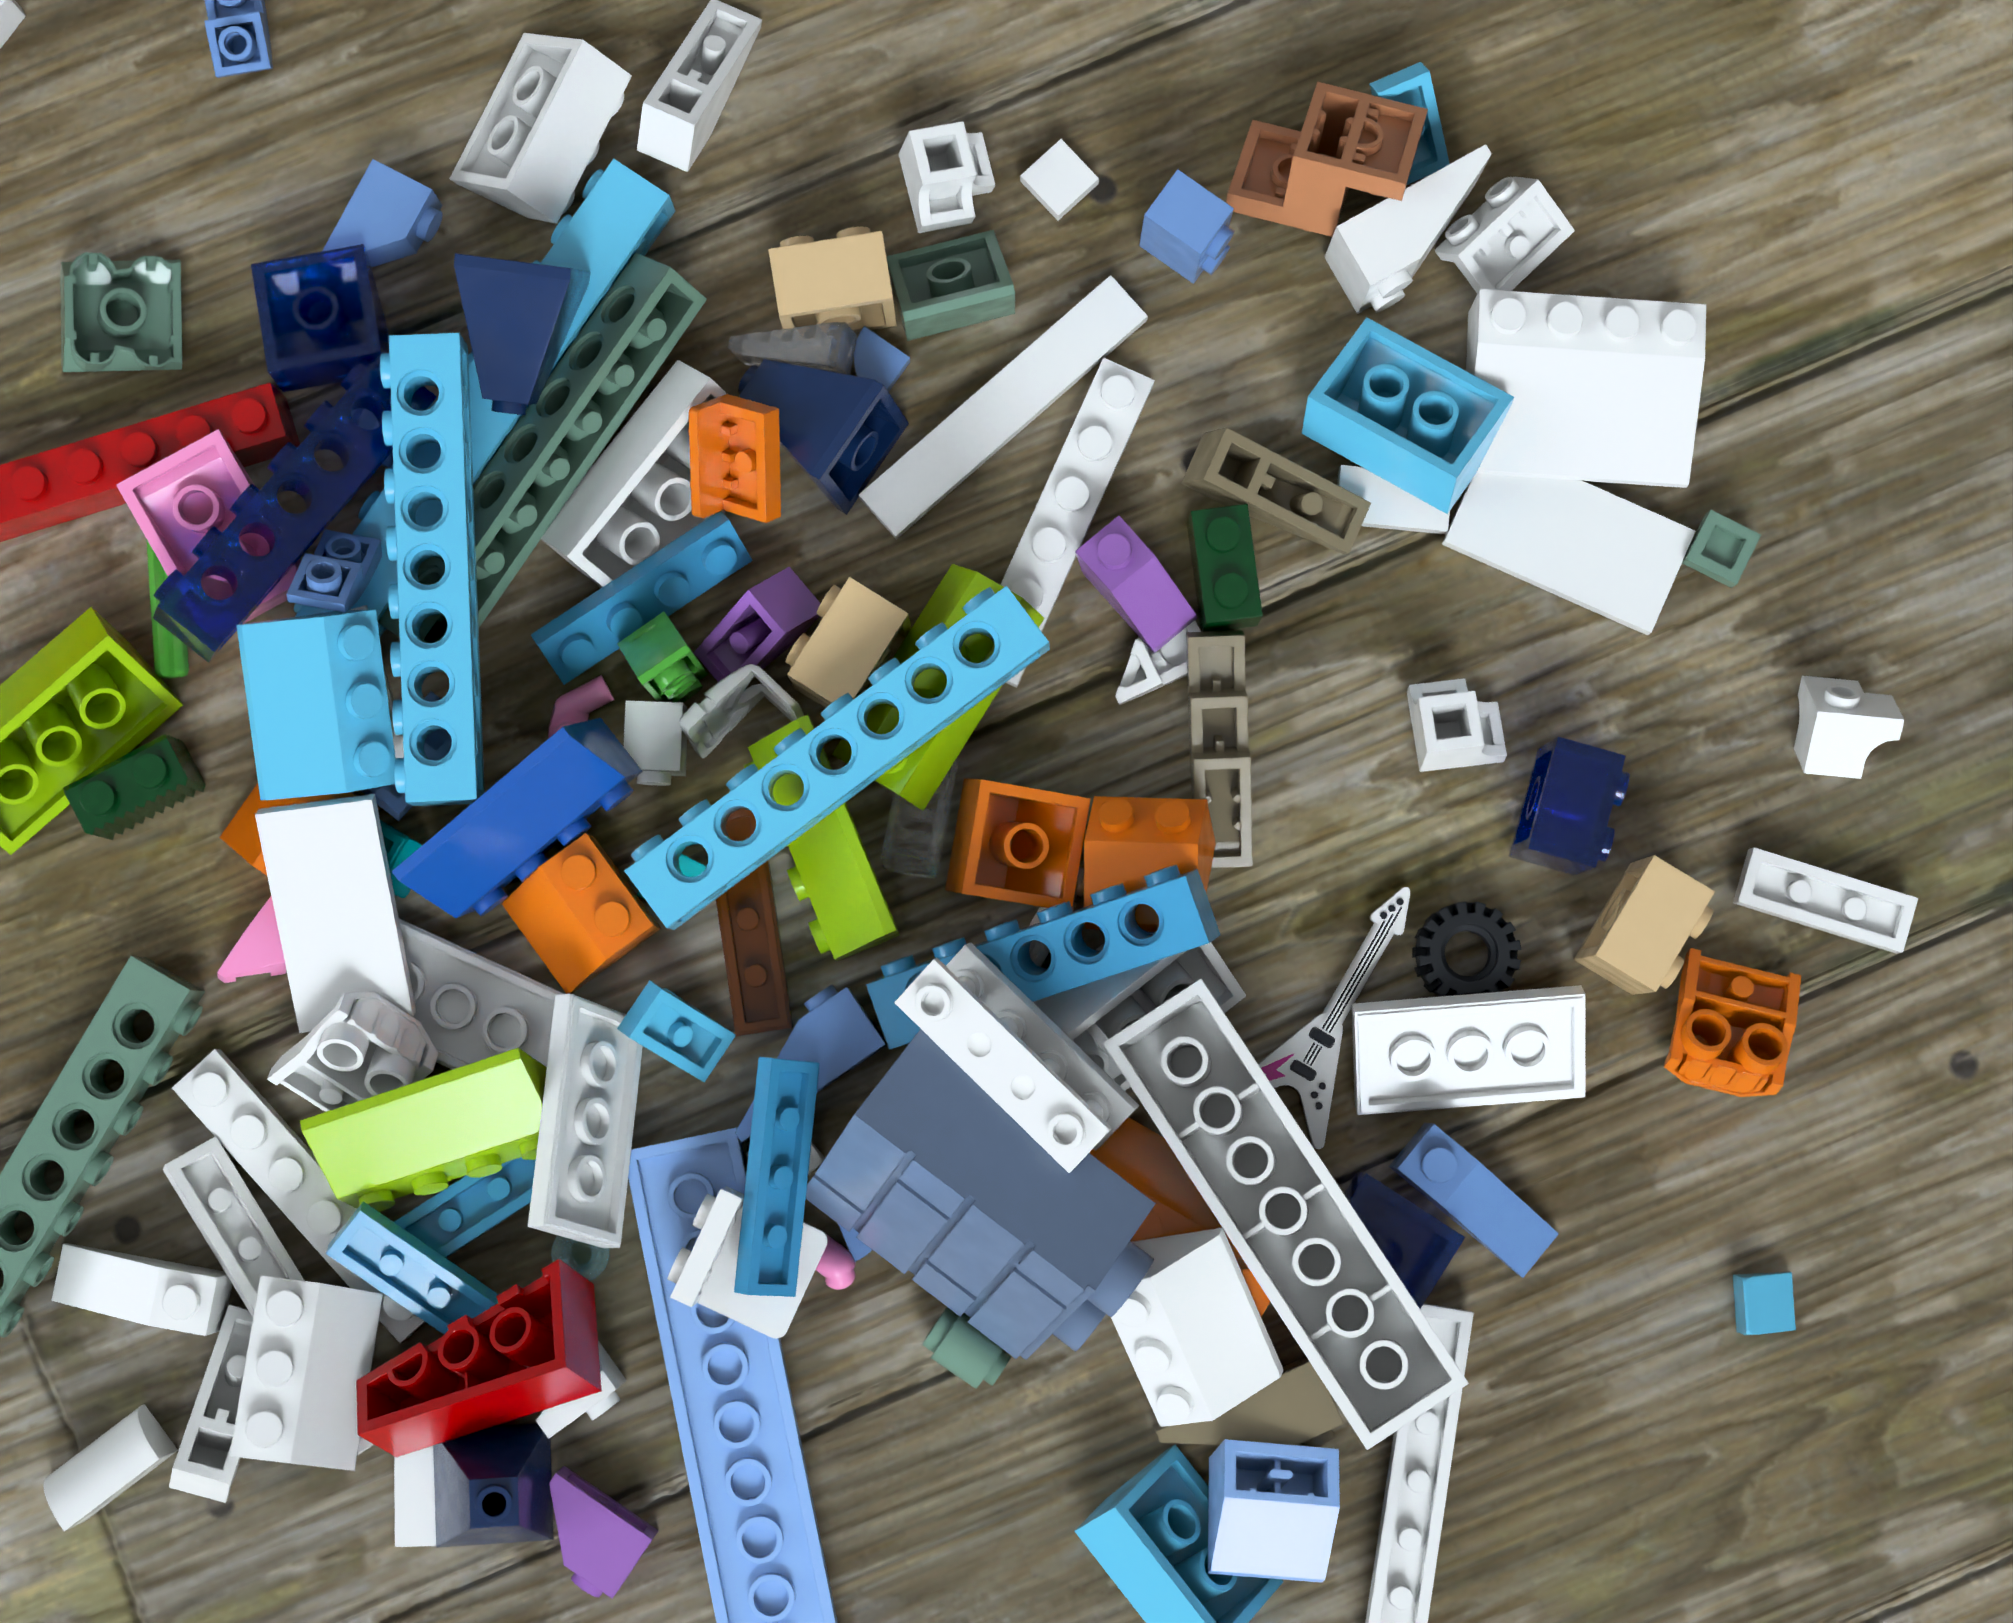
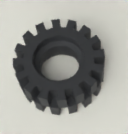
M1465 901L1446 906L1431 914L1425 920L1424 926L1418 929L1415 936L1417 939L1416 947L1412 948V958H1416L1417 967H1414L1417 977L1421 976L1425 982L1423 986L1430 993L1433 992L1439 997L1501 992L1503 989L1510 987L1515 980L1513 978L1515 970L1520 968L1521 960L1517 959L1518 950L1522 949L1520 940H1515L1513 931L1516 929L1511 922H1506L1502 918L1503 913L1496 908L1490 909L1485 907L1486 904L1466 903ZM1468 931L1475 933L1482 938L1487 946V962L1484 968L1473 976L1457 974L1449 967L1446 961V945L1449 939L1458 932Z

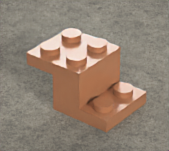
M1317 82L1302 131L1252 120L1227 193L1226 203L1234 208L1233 212L1333 237L1349 188L1402 201L1428 109Z

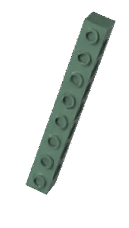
M638 253L633 255L548 377L537 404H530L528 406L526 415L521 416L473 485L478 629L706 302L707 298L670 266ZM430 557L424 560L418 568L419 582L424 585L438 582L445 572L444 560L440 557ZM388 607L378 623L400 638L399 619L391 618ZM434 614L422 622L420 637L423 642L435 643L444 637L447 631L445 616Z
M130 956L0 1174V1268L4 1275V1282L0 1289V1336L3 1338L7 1337L20 1321L24 1308L19 1304L30 1285L33 1287L39 1285L49 1272L54 1261V1257L49 1255L59 1236H67L80 1220L84 1207L79 1203L90 1184L92 1186L98 1185L109 1171L114 1157L109 1152L119 1135L126 1136L140 1119L143 1106L139 1102L150 1084L156 1086L168 1072L173 1061V1056L168 1053L180 1034L186 1036L193 1029L202 1013L203 1007L198 1003L205 991L146 957ZM147 1011L154 1020V1031L149 1039L141 1042L133 1032V1022L139 1013ZM114 1060L124 1070L123 1084L115 1092L107 1088L103 1079L105 1068ZM83 1110L88 1112L94 1121V1132L86 1142L80 1140L74 1131V1121ZM52 1161L57 1162L64 1171V1182L56 1192L52 1191L44 1180L45 1169ZM22 1211L26 1212L34 1223L33 1235L27 1242L21 1240L14 1229L16 1217Z

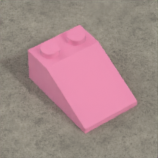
M219 429L116 484L203 637L217 639L237 628L236 625L244 624L287 601V592L301 560Z

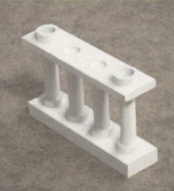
M971 942L964 945L946 966L938 958L933 959L894 1002L1068 1173L1092 1149L1096 1151L1139 1107L1108 1074Z

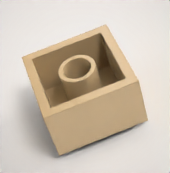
M851 227L839 231L836 234L837 238L814 242V238L811 236H795L782 240L780 247L768 249L779 318L787 343L860 332L864 326L870 330L897 326L882 231L870 232L868 227Z
M849 577L842 589L833 585L825 595L816 612L821 617L820 623L812 636L809 637L803 633L793 645L785 661L790 665L787 675L797 691L824 708L847 693L855 699L872 686L868 677L883 664L890 661L911 630L909 614Z
M1655 855L1629 864L1573 960L1631 995L1656 992L1659 986L1667 989L1683 966L1684 959L1678 956L1686 940L1689 936L1696 939L1703 932L1712 917L1714 910L1707 905L1715 891Z

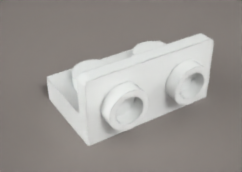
M1506 177L1494 184L1485 194L1487 201L1472 215L1463 216L1455 221L1445 232L1446 239L1435 249L1436 254L1441 260L1456 264L1477 294L1480 289L1512 291L1575 231L1538 179Z

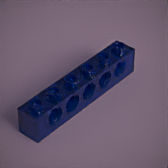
M381 354L371 365L363 359L356 364L340 384L347 391L335 406L325 400L316 409L304 425L311 432L298 448L291 442H288L267 466V469L274 473L261 489L250 484L231 506L230 511L236 515V518L223 532L213 526L192 551V554L199 558L198 561L185 575L175 569L154 593L153 596L160 603L156 608L153 619L208 663L237 631L236 625L243 624L393 452V446L385 445L382 431L383 411H391V388L384 389L382 386L380 374ZM423 386L413 394L411 400L412 408L419 411L427 410L431 407L437 396ZM359 408L371 411L376 416L379 427L373 430L359 427L353 421L351 411ZM323 449L335 452L342 461L343 469L339 471L324 470L317 464L314 452ZM283 491L298 493L306 503V511L298 514L285 511L278 503L277 494ZM246 533L259 534L268 542L270 552L264 556H252L242 549L239 537ZM211 575L223 577L231 585L232 596L223 600L209 597L202 589L201 580Z

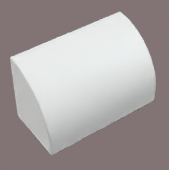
M143 1404L45 1478L43 1487L48 1505L63 1531H66L85 1522L172 1456L178 1449L146 1405Z

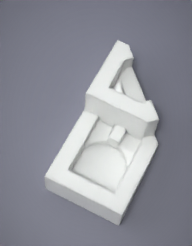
M1195 620L1155 653L1147 647L1139 636L1137 640L1135 639L1130 659L1115 695L1119 705L1187 676L1186 632H1201Z

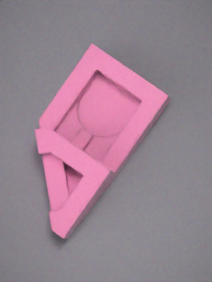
M272 896L247 927L217 972L218 979L222 982H236V977L270 973L271 976L286 974V965Z

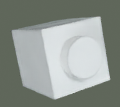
M626 700L623 747L643 771L637 776V784L666 786L671 785V776H686L687 736L680 726V718L688 708L683 702Z

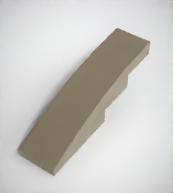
M1243 630L1186 632L1192 799H1207L1216 841L1211 868L1252 867L1251 756L1248 740L1245 634Z

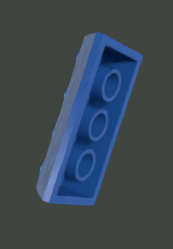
M601 717L563 726L391 872L398 881L454 918L474 911L481 917L507 898L508 895L503 890L507 884L517 876L521 882H524L539 866L545 863L548 858L544 854L560 841L566 847L588 831L591 825L586 818L602 806L606 812L610 811L630 796L634 790L628 783L643 771Z

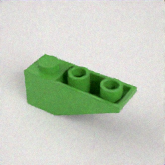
M664 611L617 643L641 684L658 702H669L670 700L672 702H685L703 688L699 680L707 676L708 673Z

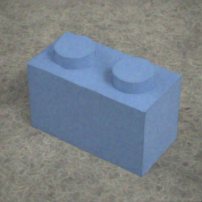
M1177 169L1144 215L1139 246L1194 284L1203 270L1212 275L1230 249V246L1227 244L1235 232L1229 228L1234 208Z

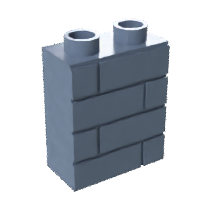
M922 1029L919 1030L853 1115L807 1185L806 1199L847 1231L850 1232L854 1228L859 1232L856 1238L905 1274L908 1270L915 1276L912 1280L960 1317L963 1313L970 1317L968 1320L970 1325L1015 1359L1021 1356L1027 1360L1052 1334L1076 1352L1093 1333L1106 1314L1109 1317H1113L1144 1278L1154 1261V1258L1130 1240L1156 1203L1090 1153L1068 1173Z

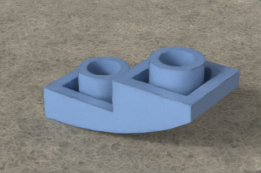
M204 0L208 20L204 22L215 76L221 78L273 69L264 0Z
M325 529L314 555L304 554L287 592V602L347 612L361 597L377 569L382 557L381 539Z

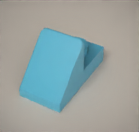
M1416 63L1370 83L1371 94L1374 96L1428 109L1407 185L1449 165L1430 71L1423 63Z
M650 980L617 1028L630 1039L702 1082L706 1081L736 1036L729 1029L669 989L662 988Z

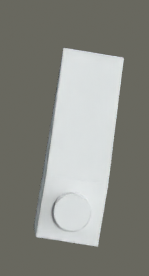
M710 0L643 102L637 151L686 172L689 171L714 130L761 29L762 19L721 1Z
M64 1243L52 1301L148 1326L207 1336L220 1331L228 1308L232 1283L225 1271Z
M228 1305L172 1468L169 1488L224 1503L227 1501L241 1459L240 1457H231L229 1455L253 1317L246 1309Z

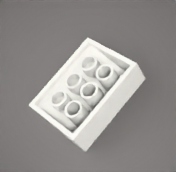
M1480 289L1468 312L1466 371L1514 397V400L1477 473L1687 488L1690 480L1705 363L1706 304Z

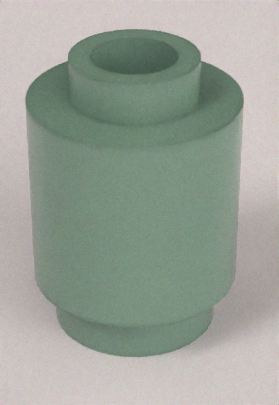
M946 1307L923 1341L922 1346L933 1352L930 1357L975 1389L983 1380L993 1385L1006 1367L1011 1356L968 1323L970 1319L968 1315L963 1313L960 1317Z

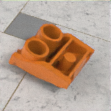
M1690 948L1686 953L1682 968L1676 1020L1664 1068L1686 1084L1738 1097L1776 1095L1784 1084L1788 1055L1797 1023L1802 975L1790 972L1786 977L1701 956V950Z

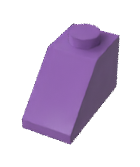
M1117 516L1075 551L1085 577L1153 653L1157 652L1197 619L1196 613L1157 557L1120 516Z
M787 567L748 589L695 650L694 654L718 682L745 665L753 664L764 669L792 646L817 620L819 615L816 612L821 603L794 571Z
M563 1466L555 1473L549 1485L564 1566L574 1572L571 1580L579 1588L594 1597L599 1598L604 1593L613 1599L659 1530Z

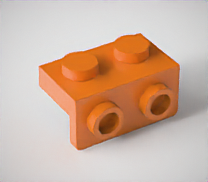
M729 394L691 407L689 410L688 431L692 515L706 518L724 510L764 523L780 518L779 408Z

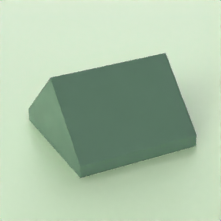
M994 230L886 256L907 341L1015 314L1014 285Z

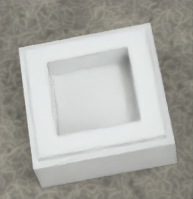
M1060 139L1020 175V182L1059 221L1099 184V178Z

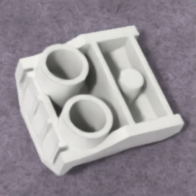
M376 992L344 993L335 1008L306 1037L279 1058L271 1068L267 1080L275 1085L281 1083L327 1112L423 1080L433 1071L438 1052L420 1021Z

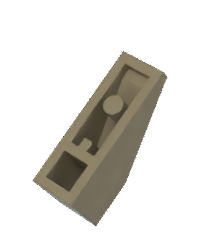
M1227 427L1203 433L1181 484L1224 506L1248 504L1250 517L1342 554L1350 553L1371 505V502Z
M1305 1355L1283 1365L1284 1371L1279 1379L1213 1421L1160 1427L1159 1423H1156L1153 1427L1160 1443L1220 1445L1224 1439L1319 1447L1335 1438L1332 1429L1344 1423L1330 1392Z

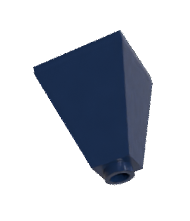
M455 253L454 268L482 399L492 400L491 411L526 415L527 405L537 404L587 290L591 272Z
M764 359L760 366L753 365L745 372L738 387L740 398L779 408L780 445L832 504L846 515L909 424L886 387L874 379Z
M537 1422L495 1425L433 1445L436 1548L554 1540L553 1503L549 1485L552 1479L551 1438L548 1439ZM491 1492H498L504 1496L497 1501L484 1499Z

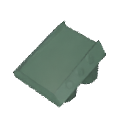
M85 252L76 257L73 262H61L62 372L182 370L180 259L164 260L159 256H142L137 260L111 261L102 253Z

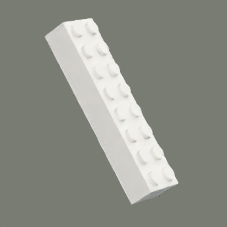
M1199 979L1103 1043L1367 1450L1469 1384L1202 979Z

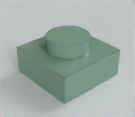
M1709 510L1705 513L1682 564L1733 588L1738 584L1761 534L1713 510Z

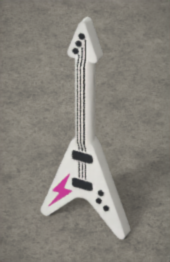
M1408 887L1401 888L1370 914L1369 918L1374 924L1323 1013L1315 1016L1258 1063L1273 1088L1289 1085L1297 1090L1311 1144L1315 1149H1321L1325 1144L1343 1034L1342 1024L1393 935H1402L1404 932L1410 898V889Z

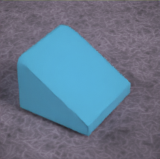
M1792 1272L1733 1275L1737 1333L1760 1335L1796 1330Z

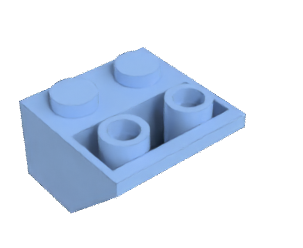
M1224 1439L1209 1457L1208 1574L1322 1583L1326 1577L1340 1508L1339 1449Z

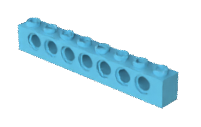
M460 333L389 335V353H382L380 356V374L383 388H391V411H383L382 431L385 445L393 446V468L385 469L384 489L387 503H395L396 525L388 526L386 531L387 554L389 561H397L398 584L389 585V611L392 619H399L400 642L391 643L390 660L393 676L401 677L402 700L393 701L392 717L395 734L403 735L404 758H396L395 785L397 793H405V802L413 806L472 804L485 793L468 345ZM423 386L437 387L439 396L433 407L424 411L412 408V396L419 388ZM425 443L439 444L441 455L435 465L425 469L414 466V454L421 445ZM427 500L441 501L443 514L440 520L428 527L417 525L415 515L418 507ZM430 557L442 558L445 562L443 577L431 585L421 584L418 580V568L421 563ZM434 614L444 615L447 620V631L444 637L435 643L423 642L420 637L422 622ZM434 672L446 673L450 683L447 694L438 701H426L422 694V684L425 678ZM435 730H447L452 740L449 753L442 759L429 760L424 752L425 739Z
M1005 586L995 594L991 587L977 594L963 606L962 609L967 614L949 629L943 622L930 629L916 641L915 644L919 651L900 664L897 658H893L883 664L868 677L872 686L858 697L853 699L847 693L832 702L821 712V716L825 721L807 735L802 728L794 731L774 747L773 750L778 756L760 770L755 764H751L732 777L726 783L730 792L716 803L711 805L705 799L685 812L678 819L683 827L665 841L660 835H656L638 847L631 854L635 863L624 871L665 927L672 930L677 929L1049 651V641L1010 589ZM974 634L988 636L995 645L991 657L981 663H972L961 654L963 642ZM936 669L947 677L945 690L938 697L931 699L919 696L914 691L916 677L924 670ZM880 704L892 705L899 711L897 726L886 734H876L869 730L867 726L869 712ZM833 739H842L850 744L852 755L847 765L837 770L823 767L820 760L823 746ZM787 774L798 775L804 784L802 797L792 805L778 804L773 796V788L776 781ZM740 809L752 811L756 819L754 833L743 841L731 840L726 831V823L729 816ZM690 845H702L708 854L706 869L697 876H685L679 867V857L682 851Z

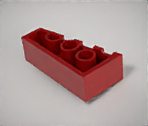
M557 1259L541 1269L543 1274L541 1278L524 1288L517 1284L496 1296L498 1300L496 1305L474 1318L464 1315L447 1325L448 1331L441 1338L427 1346L419 1342L356 1380L357 1434L394 1457H399L601 1392L594 1284L562 1260Z

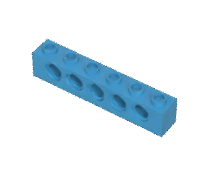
M1173 865L1145 875L1146 887L1126 893L1124 884L1120 883L1090 894L1093 905L1073 911L1070 901L1037 912L1040 923L1020 929L1018 921L1015 919L984 931L987 941L975 944L974 946L1034 1002L1208 944L1221 934L1198 869L1180 874L1178 866ZM1139 904L1149 905L1158 914L1159 927L1155 933L1146 932L1137 924L1135 911ZM1085 922L1094 923L1103 931L1105 944L1101 951L1091 949L1084 942L1082 929ZM965 937L934 947L932 951L935 958H938L946 966L967 943ZM1033 940L1040 941L1048 947L1051 953L1049 968L1039 967L1032 961L1029 949ZM913 955L889 962L880 966L883 973L882 977L866 984L889 1050L910 1043L921 1029L894 1002L933 959L916 965Z

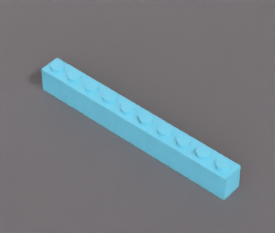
M614 158L605 171L598 169L590 177L582 194L585 200L573 217L569 214L563 217L551 236V243L554 245L542 262L538 260L533 262L534 264L591 272L589 285L550 375L633 255L638 253L645 256L675 213V208L669 194ZM473 352L468 355L474 485L522 415L491 411L492 400L482 399ZM437 443L421 445L415 451L413 458L414 466L425 469L435 465L441 455L440 445ZM385 489L382 492L378 490L373 492L364 502L358 518L362 521L353 532V535L381 539V560L365 591L351 608L367 605L368 610L376 609L377 621L380 620L389 607V585L398 584L397 561H389L386 546L387 527L396 526L395 503H387ZM438 500L423 502L416 511L417 525L428 527L437 523L443 514L442 502ZM294 605V612L297 613L295 617L333 612V610L306 605ZM378 623L379 636L381 637L386 628Z

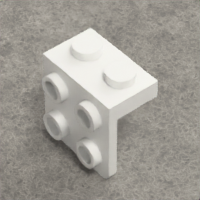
M727 1186L720 1189L717 1197L707 1194L692 1225L701 1229L692 1251L682 1247L668 1275L667 1280L676 1283L670 1298L689 1307H693L697 1303L771 1338L783 1337L789 1329L828 1244L827 1235L822 1230L803 1222L796 1297L735 1293L734 1286L744 1194Z

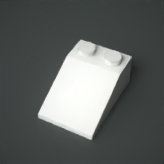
M1486 144L1407 187L1402 201L1387 198L1336 226L1325 254V259L1357 314L1373 306L1376 313L1383 311L1405 296L1402 289L1406 288L1413 281L1412 277L1474 188L1492 155Z

